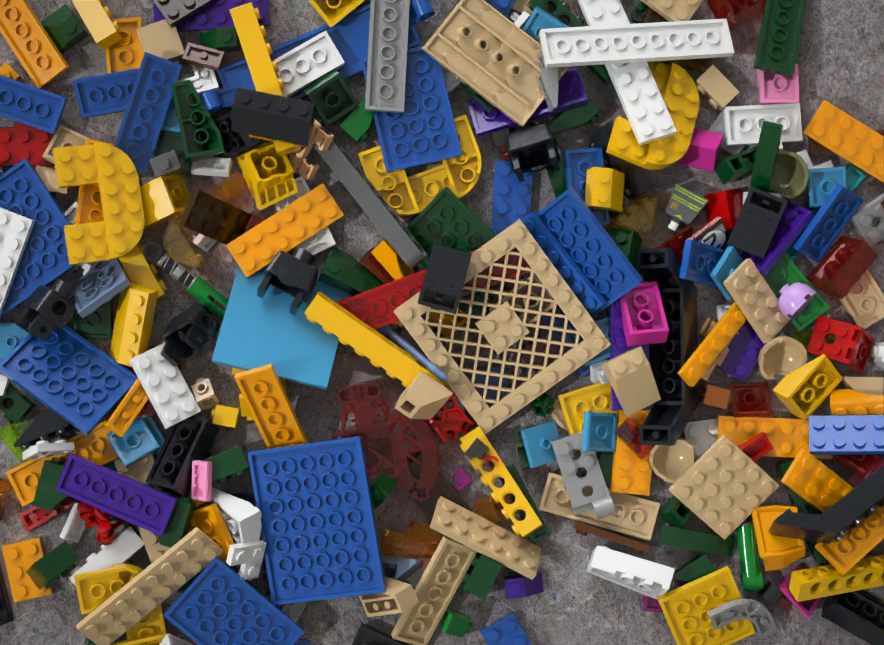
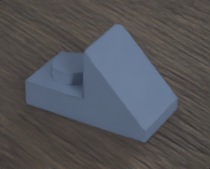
M381 555L382 563L387 564L386 568L396 569L395 580L402 582L420 569L424 563L417 559Z

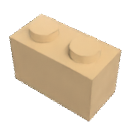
M714 65L695 81L698 93L702 96L705 95L709 99L708 103L719 111L739 93L734 85Z

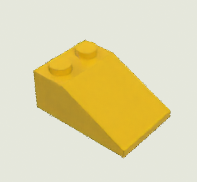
M822 354L786 375L773 391L790 413L806 421L843 378L827 356Z

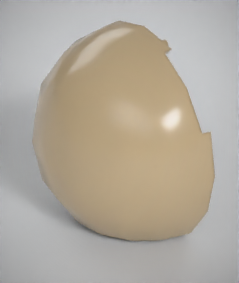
M788 336L773 338L762 347L758 356L760 372L767 380L774 379L776 375L786 376L807 362V351L802 343Z
M681 437L672 446L655 445L650 452V467L664 482L674 484L695 463V447L688 440Z

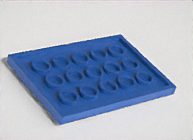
M423 46L407 50L404 113L372 111L387 173L462 156L441 64L422 50ZM367 59L361 60L365 81L367 76Z
M570 187L537 213L538 217L605 299L606 303L590 315L591 317L644 281L573 187Z
M66 325L62 330H52L45 341L29 334L0 362V373L87 436L125 397L138 378ZM45 326L40 327L39 331L41 333L45 331Z
M217 556L163 615L198 645H294L305 632L302 627L250 583L243 580L237 572Z

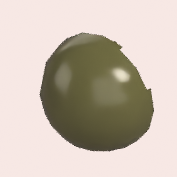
M783 150L778 152L770 189L782 194L783 197L793 199L801 194L807 186L809 178L808 168L801 156L794 152Z

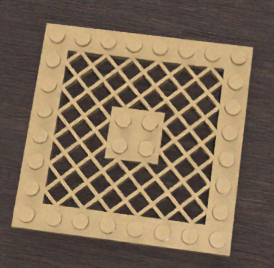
M520 219L472 253L464 284L474 277L473 286H463V289L472 290L471 299L460 298L459 301L470 304L468 313L458 312L457 308L456 314L418 304L420 291L393 311L428 359L447 375L446 383L485 434L611 345ZM516 247L519 252L510 251V250H512L513 248ZM509 254L519 256L518 266L507 264ZM505 255L504 264L495 262ZM522 256L531 268L521 266ZM490 266L488 275L479 274ZM493 266L503 267L502 277L491 276ZM506 268L517 269L516 279L505 278ZM520 270L531 271L529 281L519 280ZM534 273L542 283L532 282ZM477 277L488 279L486 288L476 287ZM491 279L501 281L500 291L489 289ZM504 281L515 283L513 293L503 291ZM518 284L528 285L527 295L517 293ZM532 286L542 287L541 297L530 295ZM545 288L553 299L544 297ZM475 291L485 292L484 302L473 300ZM488 293L499 294L498 304L487 303ZM502 295L513 296L512 304L510 305L507 300L501 304ZM516 297L526 298L525 308L514 307ZM529 299L540 301L538 310L528 309ZM543 301L553 303L552 312L542 311ZM473 304L483 306L482 315L471 314ZM557 304L564 314L555 313ZM486 306L495 308L485 315ZM427 311L425 320L422 317V314H424ZM515 311L524 312L523 322ZM429 312L440 313L439 323L428 321ZM527 313L538 314L536 324L526 322ZM443 314L454 315L453 325L442 323ZM541 315L551 316L550 326L540 324ZM457 316L468 317L466 327L456 325ZM554 317L565 318L563 328L553 326ZM470 318L479 319L475 322L479 329L469 327ZM568 319L576 330L567 328ZM429 325L438 327L437 335ZM526 326L535 327L534 337L525 336L529 333ZM441 327L452 329L451 338L440 337ZM539 328L549 330L548 339L537 338ZM455 329L465 331L464 340L453 339ZM552 330L562 332L561 341L551 340ZM468 331L479 333L478 342L467 341ZM566 332L576 334L575 343L564 342ZM482 334L490 344L481 343ZM580 335L583 340L578 343ZM519 340L518 348L510 347ZM523 340L533 341L532 350L521 349ZM441 341L450 342L449 351L445 348ZM536 342L547 343L546 351H535ZM452 344H463L462 353L451 352ZM550 344L560 345L559 354L549 353ZM466 345L477 346L476 355L465 354ZM564 346L572 347L568 351L563 353ZM480 347L490 348L489 357L479 356ZM493 349L498 355L504 351L503 359L492 358ZM507 351L517 352L516 362L506 360ZM521 353L531 354L529 364L519 362ZM534 355L545 356L543 366L533 364ZM452 356L461 357L460 366ZM548 357L556 358L554 361L547 365ZM464 358L475 360L473 369L463 367ZM478 360L488 361L487 371L476 369ZM491 362L502 364L500 373L490 371ZM505 364L515 366L514 375L504 373ZM518 366L529 368L527 377L517 375ZM532 368L540 369V371L531 376ZM464 372L473 373L471 381ZM476 373L486 375L485 384L474 382ZM489 375L500 377L498 386L488 385ZM502 379H513L512 388L501 387ZM516 380H523V381H524L523 383H521L519 386H517V387L515 388ZM475 387L484 388L483 397ZM487 389L497 390L496 399L486 398ZM501 391L509 392L505 396L500 398Z

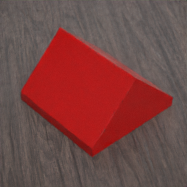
M741 189L724 190L703 195V198L709 201L705 208L708 228L710 229L718 222H721L726 230L733 229L742 209Z

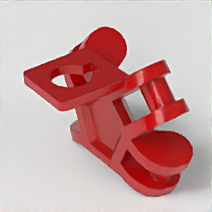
M454 392L431 420L426 419V422L432 424L439 435V439L443 440L445 444L448 443L446 438L456 441L459 431L466 435L470 432V427L476 424L474 419L466 416L457 403ZM452 402L453 407L447 408L446 403ZM442 414L441 419L436 418V415Z
M82 501L77 505V510L80 513L79 516L85 520L87 528L98 525L96 540L105 546L110 545L114 540V530L122 525L125 520L118 518L116 523L111 524L108 516L111 514L103 513L100 509Z

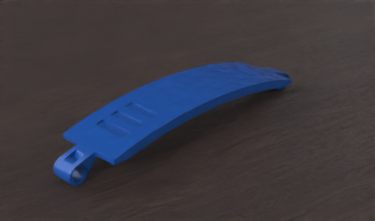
M413 0L410 4L407 50L421 44L415 26L435 15L430 0ZM370 4L348 14L332 28L326 24L273 47V54H270L271 60L277 59L326 31L345 62L344 66L337 69L343 80L363 72L361 60H365L368 57ZM246 59L217 71L223 88L209 90L201 94L200 97L209 114H213L229 107L233 108L237 87L256 91ZM302 89L299 92L290 96L289 98L297 99L299 96H301L302 98H305L307 96L303 91L304 89Z

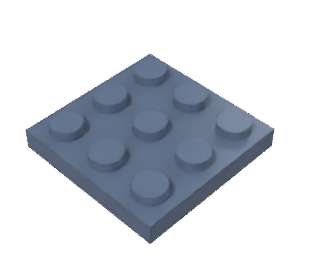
M119 258L102 261L86 275L81 276L69 285L77 292L73 297V301L78 314L82 318L92 314L99 306L108 303L113 296L126 290L130 285V281Z

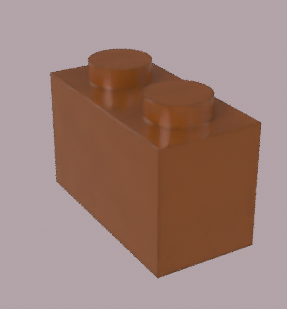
M702 384L699 403L727 409V406L731 405L733 396L730 395L731 390Z

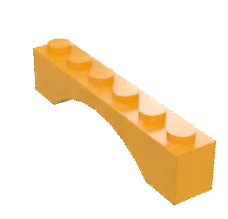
M386 238L371 252L395 280L415 273L401 259ZM429 312V320L439 323L440 313ZM443 314L442 323L453 325L454 315ZM457 316L456 325L463 326L467 322V317ZM441 327L440 333L444 337L449 338L452 329Z
M852 389L833 390L830 393L832 416L884 415V395L864 394Z

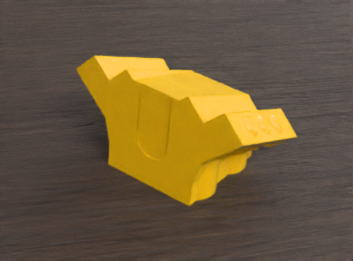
M269 141L236 157L238 168L242 170L243 178L247 182L251 196L255 199L256 207L259 210L298 193L296 181L293 177L294 170L287 155L279 157L273 141Z

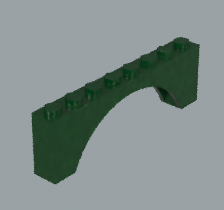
M52 457V459L44 461L32 506L52 511L58 509L62 503L70 498V496L56 490L66 463H63V459ZM161 490V492H164V493H166V494H168V495H171V496H172V494H173V493L170 492V491ZM173 496L178 498V502L164 536L158 535L160 545L171 548L188 534L196 502H192L190 497Z

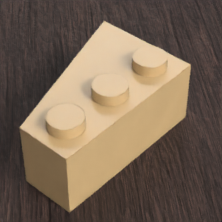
M385 577V593L359 596L367 617L403 613L419 603L412 584Z

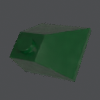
M67 4L41 21L42 26L61 55L89 36Z

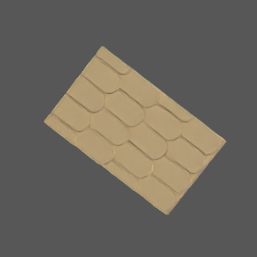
M460 0L422 48L444 68H447L520 126H524L545 99L537 79V75L542 71L537 58L539 52L542 51L540 43L485 0ZM569 66L557 67L558 81L568 70Z

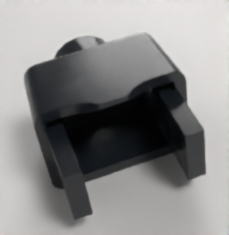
M526 122L524 126H519L516 132L506 136L508 157L519 183L525 181L523 173L526 172L535 173L544 170L549 165H553L554 171L560 170L558 163L560 155L547 123L537 125L534 122Z
M296 248L292 255L284 251H278L265 269V277L257 289V296L263 299L267 290L272 285L295 298L290 305V313L296 315L302 303H307L317 283L318 270L312 266L315 257L302 248Z
M57 279L51 288L43 285L38 286L23 304L28 308V311L17 325L31 336L35 335L42 341H45L52 330H62L76 312L75 305L70 301L77 292L60 279ZM41 326H45L43 333L39 331Z
M200 304L192 305L186 311L172 318L161 336L166 343L160 354L173 366H176L181 357L187 358L193 354L196 355L214 342L220 328L219 322L211 316V312L207 307ZM178 331L185 335L184 341L179 338Z

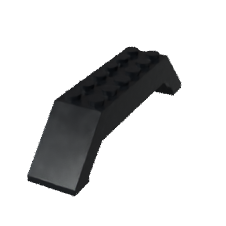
M668 247L637 250V269L641 270L647 282L657 281L669 328L666 343L653 344V376L661 400L654 403L643 425H640V445H675L699 405V380L694 387L688 386L678 374V371L698 348L697 288L692 281L679 278L681 263L673 250Z
M884 465L821 515L796 513L788 509L773 521L768 532L775 536L831 544L834 540L839 542L850 529L853 531L861 524L860 522L864 518L868 519L879 506L881 508L884 506Z

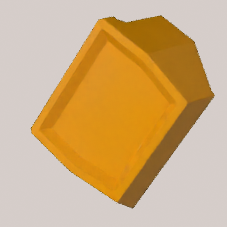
M764 505L753 508L752 518L760 558L764 561L765 571L784 569L805 556L804 540L775 536L768 532L777 517L788 509L798 513L797 507Z

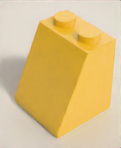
M182 174L160 176L140 186L145 220L144 229L152 228L184 214L191 197Z

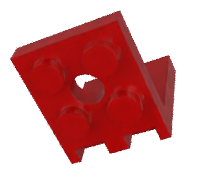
M818 316L806 351L816 356L824 354L828 359L844 363L852 371L862 375L875 339L860 326ZM830 335H835V342L827 344V338Z

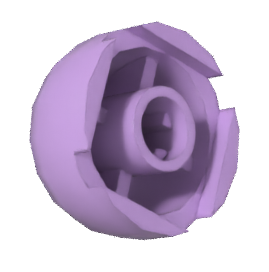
M795 282L790 286L786 284L779 291L781 293L778 299L779 310L788 320H791L795 317L793 314L796 311L800 312L817 293L805 283Z

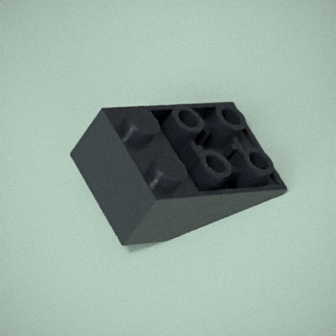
M232 111L214 120L221 133L224 152L218 154L220 158H228L263 140L249 137L247 134L232 132Z
M751 186L727 245L734 246L736 249L763 259L788 201Z
M433 244L417 303L456 314L472 254Z
M50 408L45 409L15 442L14 448L20 446L22 449L29 448V446L36 445L37 440L46 441L56 437L55 433L61 434L73 430V425Z

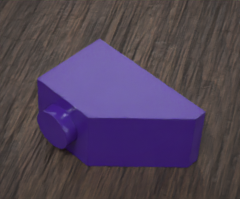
M541 572L536 573L533 580L524 575L503 577L506 599L527 597L544 592Z

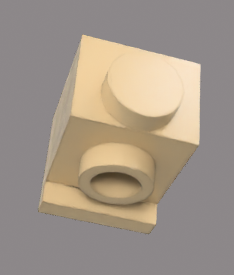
M199 378L191 386L196 402L203 411L220 403L214 385L209 378Z

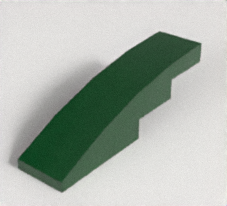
M763 121L750 188L752 186L770 193L783 125Z
M514 463L507 466L508 472L543 524L542 527L529 534L533 543H536L551 534ZM500 478L501 482L504 485L505 480L503 478ZM509 494L512 503H514L515 496L513 494ZM518 511L521 520H524L526 518L525 511Z
M662 524L658 544L732 557L735 537L728 536L724 540L718 534Z

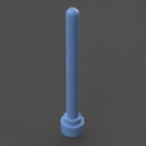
M391 324L375 329L380 334L388 335L442 382L447 381V375L392 329Z

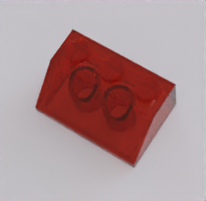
M841 236L806 278L828 295L843 299L855 283L861 279L865 271L873 265L878 255L865 240Z

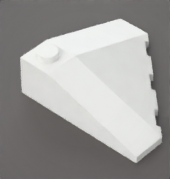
M212 488L211 501L203 503V506L213 503L217 504L234 544L259 540L262 528V514L259 508L254 507L248 501ZM241 564L235 565L238 571H240Z

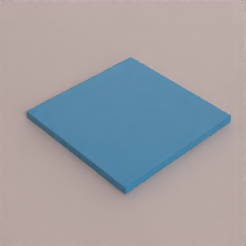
M238 265L213 353L212 363L246 371L273 364L279 379L327 390L339 337L333 333L332 335L326 333L322 329L323 326L316 322L314 324L309 321L304 312L318 291L334 302L350 297V294L318 281L320 276L318 274L317 283L307 303L303 302L296 315L290 313V305L295 299L293 296L272 285L267 290L263 299L257 296V289L265 277L267 266L247 278Z

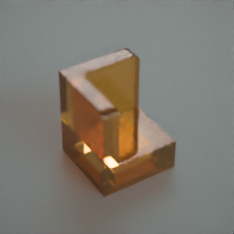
M492 495L477 499L472 512L494 523L501 521L503 516L501 509L504 507L500 502L496 503Z

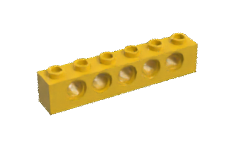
M478 426L460 438L462 442L460 447L465 453L476 438L489 447V450L481 460L474 456L470 463L475 470L479 469L483 474L480 478L486 487L490 485L493 492L490 494L496 503L500 502L504 507L501 511L506 519L511 518L514 525L511 527L516 535L519 536L521 534L525 538L542 527L543 524ZM487 462L494 463V469L490 472L484 469ZM503 478L505 480L502 488L495 487L496 479ZM513 494L515 496L513 504H506L505 497L507 495ZM520 510L526 513V518L522 521L516 520L515 517L516 513Z
M884 555L861 559L844 576L832 564L792 571L789 590L796 601L801 602L884 586Z

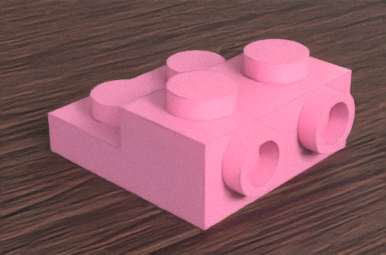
M795 64L791 77L757 69L759 104L799 103L798 64Z

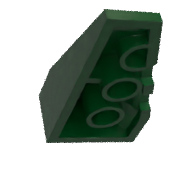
M191 81L171 83L187 163L205 160L223 153L224 147L221 133Z
M331 247L318 279L322 283L351 295H356L385 284L349 253Z

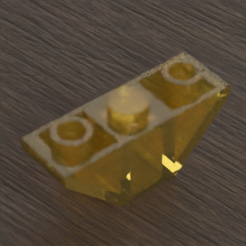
M644 195L640 197L638 203L627 207L625 213L619 214L614 218L615 221L609 225L610 229L634 230L638 235L644 234L656 223L658 196Z
M173 216L170 217L162 244L170 258L180 264L204 268L203 262L205 259L199 251L196 252L193 248L195 243L192 242L193 239L190 235L186 236L183 229L185 227L179 225L180 219L176 220Z

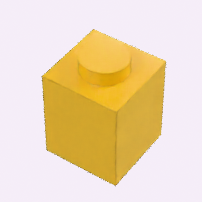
M216 404V408H212L210 418L213 419V424L236 428L238 427L241 409Z

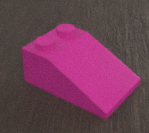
M657 281L640 283L620 297L627 347L666 343L669 328Z

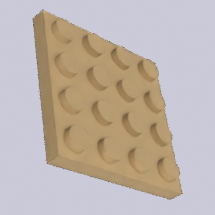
M723 434L669 488V491L725 540L753 512L754 507L761 505L779 487V484Z

